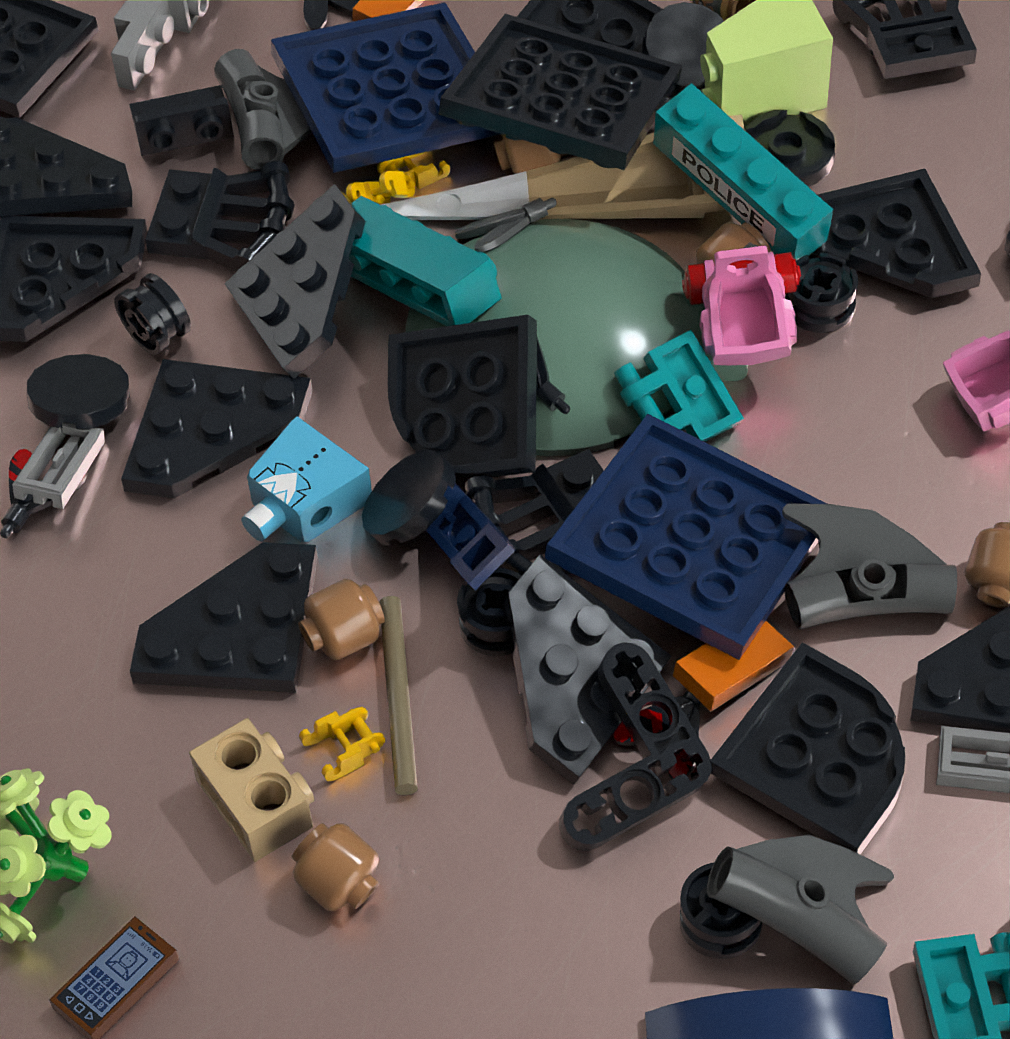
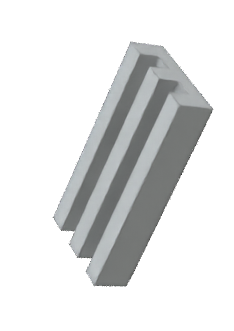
M63 422V428L50 426L12 484L14 498L25 500L27 495L31 494L33 495L34 503L42 505L49 498L53 501V507L63 509L105 443L103 429L96 427L83 430L76 429L75 423L68 424ZM67 434L71 435L65 446L59 448L53 457V464L43 480L37 481Z
M941 726L936 785L1010 793V733ZM952 747L991 752H987L986 755L952 751Z

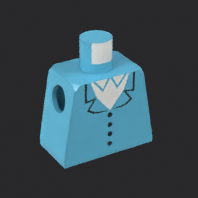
M296 417L249 470L247 480L254 507L241 518V521L247 532L260 542H263L279 527H282L300 542H310L365 506L366 500L372 492L369 468L302 419Z

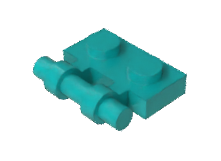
M692 330L656 347L643 357L651 371V374L641 379L632 363H628L614 372L615 377L623 388L620 392L622 399L627 407H634L641 421L647 414H650L682 431L686 430L688 434L706 442L738 425L744 419ZM659 390L663 391L676 413L664 419L651 394Z
M1009 932L999 933L991 937L990 942L994 954L980 955L975 934L916 941L914 943L913 956L934 1039H1002L1000 1032H1010ZM995 981L1002 984L1007 1003L993 1005L987 982Z

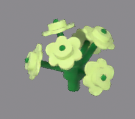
M29 768L12 770L0 777V896L11 893L16 897L9 908L0 902V939L8 943H13L15 940L21 942L26 940L33 943L37 938L36 934L31 931L33 926L20 913L45 879L55 882L65 877L75 882H81L86 877L89 869L88 862L73 856L72 850L76 853H84L89 847L104 848L112 837L111 830L106 825L109 819L108 810L101 805H95L91 796L81 790L70 792L66 799L57 798L52 801L49 811L53 817L48 822L46 830L35 813L39 806V799L36 797L40 791L38 785L43 782L44 775L41 771L32 772Z

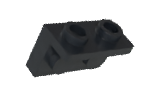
M221 85L129 104L141 156L234 137L229 105L224 97Z

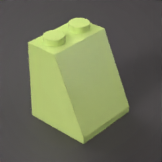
M755 0L707 32L706 54H702L700 57L701 70L705 79V89L700 91L728 116L742 115L744 128L759 115L774 110H787V115H799L800 111L808 113L827 108L833 37L812 0Z

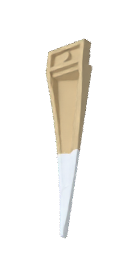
M742 115L729 116L744 129ZM654 133L645 136L625 170L603 168L591 160L575 157L552 165L469 186L381 204L388 206L394 212L411 220H480L511 210L522 209L523 205L538 198H541L543 201L555 198L557 201V205L548 210V216L542 219L704 218L705 213L726 211L653 144Z

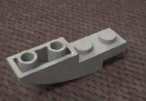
M126 0L114 17L118 42L112 50L111 56L118 87L135 91L144 75L152 71L155 57L163 44L171 40L174 30L190 33L199 16L205 15L209 0Z

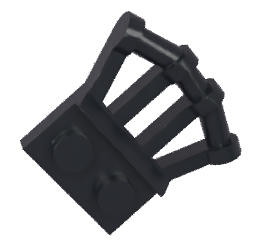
M833 0L832 2L834 13L839 21L842 23L850 22L867 38L870 54L875 56L884 79L975 63L977 48L959 12V0H947L946 11L936 13L929 0H906V2L911 3L916 15L907 18L902 17L895 0ZM873 4L875 7H879L885 21L880 22L865 8Z
M272 161L265 164L259 171L230 176L218 168H213L212 174L169 169L145 239L148 253L207 259L237 272L270 243L279 232L286 228L285 222L290 220L293 215L295 204L289 197L287 185L290 182V174L287 165L280 161ZM269 191L268 198L245 196ZM223 216L261 220V222L251 223L223 220ZM222 242L249 244L250 246L238 250Z
M589 449L547 468L544 464H541L536 468V472L530 476L494 480L490 476L479 475L467 480L464 486L465 494L507 539V536L548 517L553 522V525L519 541L508 539L516 551L499 568L509 569L523 576L533 563L530 560L545 554L548 542L604 471ZM533 499L500 515L495 513L493 503ZM552 563V564L555 565L557 568H559L562 572H564L566 575H569V574L571 573V572H569V571H567V570L561 568L560 566H558V565Z

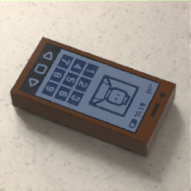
M134 916L49 999L51 1006L86 1038L100 1039L180 960L177 950Z

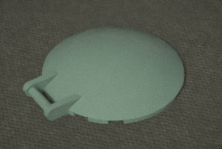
M540 219L528 224L501 245L483 252L490 257L496 266V280L502 299L470 323L527 314L537 320V337L547 364L549 381L565 394L564 401L570 406V412L563 414L558 409L551 411L536 398V456H573L587 449L593 453L614 447V440L632 434L642 422L634 407H627L622 399L620 392L623 388L615 377L614 372L620 367L632 363L641 379L651 374V371L643 357L649 351L689 330H692L704 350L702 331L700 329L701 311L705 310L704 304L691 305L689 299L686 298L682 288L685 271L666 252L636 234L618 227L587 220ZM485 234L480 235L463 245L475 250L474 245ZM412 308L409 309L406 332L445 327V325ZM706 354L722 381H739L747 376L748 365H714L712 356ZM662 390L651 394L664 419L674 413Z

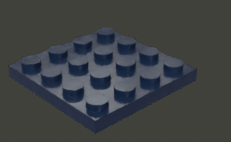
M446 2L271 39V54L333 173L501 135V133L478 126H464L457 123L455 119L438 115L441 96L475 53Z
M647 414L548 542L544 558L740 660L786 591L787 582L794 579L818 543V539L814 534L783 517L782 511L786 504L827 503Z

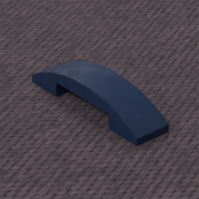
M455 483L453 489L447 486V490L443 495L448 500L445 505L446 507L426 531L451 559L450 563L474 590H477L516 550L493 522Z
M782 988L740 991L686 1000L645 1012L647 1039H894L888 998L846 990Z

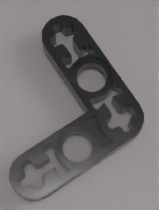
M623 642L610 648L598 667V679L644 759L582 792L568 802L559 818V830L567 844L577 850L589 851L598 848L693 795L707 782L712 771V763H710L711 759L708 751L653 660L642 647L634 643ZM617 659H620L624 665L632 663L636 665L637 671L632 679L639 692L647 685L652 689V691L641 695L633 704H630L627 700L635 692L630 680L626 676L617 679L613 675V671L618 665ZM648 705H656L662 708L669 718L668 729L659 734L647 731L641 725L639 719L640 710ZM678 755L682 762L692 759L696 764V769L691 773L692 781L685 774L675 777L664 786V789L670 794L665 796L659 777L668 773L676 764L675 756ZM654 767L656 774L649 768ZM630 780L645 784L651 794L649 806L641 810L626 806L620 796L622 784ZM606 794L612 813L603 817L594 827L596 835L592 836L587 828L577 831L573 824L579 817L578 809H581L585 815L594 814L607 803L600 796ZM614 814L622 821L621 823H616Z

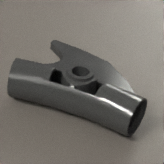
M244 49L228 51L219 58L214 72L228 98L236 119L240 135L242 160L247 166L255 170H261L265 164L272 161L282 162L286 153L312 133L285 79L261 68L256 64L251 54Z
M786 504L782 511L783 517L814 534L819 542V553L799 576L787 582L785 598L792 620L799 630L837 620L870 615L953 613L957 594L956 566L947 565L913 535L876 511L834 504Z
M811 835L770 839L738 849L727 846L721 851L712 866L707 883V894L709 897L757 919L815 955L852 985H855L870 971L887 947V942L868 927L857 906L855 889L856 887L886 886L894 879V874L890 869L850 849Z

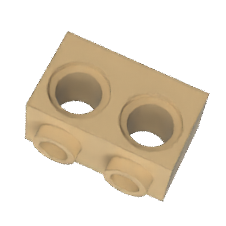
M249 718L242 720L189 751L196 781L254 862L313 828L309 804L314 802L315 799L309 785L299 772H295L292 775L289 774L282 764L285 761L284 755L274 737L269 732L261 735ZM239 764H251L244 769H232L233 767ZM268 804H281L280 807L274 810H261Z

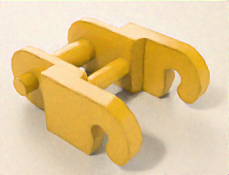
M426 152L379 162L377 165L379 174L386 171H399L398 169L407 166L410 170L404 172V174L411 177L418 189L447 177L451 168L446 161L439 163V171H437L433 163L427 166H416L411 159Z
M386 171L381 173L379 182H354L346 188V196L351 203L360 196H363L381 205L390 203L391 196L394 198H410L415 193L414 181L409 175L404 174L403 171Z
M357 707L350 709L341 716L334 711L314 722L313 728L315 731L312 734L308 729H303L300 732L299 739L304 746L315 745L330 737L332 739L337 738L346 751L337 756L336 768L333 769L331 764H326L322 768L321 773L326 781H335L364 766L363 758L372 753L379 752L380 748L384 745V735L380 732L372 733L365 723L368 717L366 708ZM355 728L362 739L351 744L345 733Z

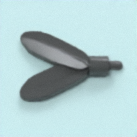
M538 198L523 205L522 209L511 210L471 222L456 230L454 233L457 239H467L485 234L474 245L475 251L485 252L510 239L528 224L548 216V210L555 207L557 201L555 198L545 201Z

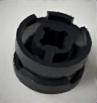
M820 253V258L809 259L806 255L798 259L796 262L800 266L801 271L800 283L797 286L796 292L788 293L785 299L791 300L794 305L796 325L804 330L817 333L836 331L847 325L854 316L856 307L855 297L858 289L856 270L845 265L846 260L842 257L829 253ZM846 313L844 317L836 321V316Z
M147 274L141 278L139 287L134 290L127 288L114 298L115 308L122 324L131 337L151 354H159L169 346L172 337H182L191 330L189 315L180 298L162 278L155 274Z
M498 568L477 590H474L469 584L461 586L457 597L460 632L467 645L475 651L489 656H504L512 654L515 650L511 623L506 620L503 601L509 591L522 577L519 573L505 568ZM479 638L491 642V646L481 644L476 640ZM508 640H511L513 642L507 646L497 647V642H505Z
M713 862L697 868L684 882L680 897V928L687 943L697 952L717 959L733 958L742 955L755 945L760 937L763 923L708 896L707 883L714 864ZM742 942V944L736 947L724 949V945Z

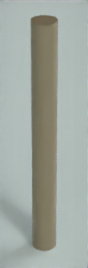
M386 596L380 599L379 603L385 618V622L381 624L394 785L397 794L411 795L418 790L401 600L396 596Z

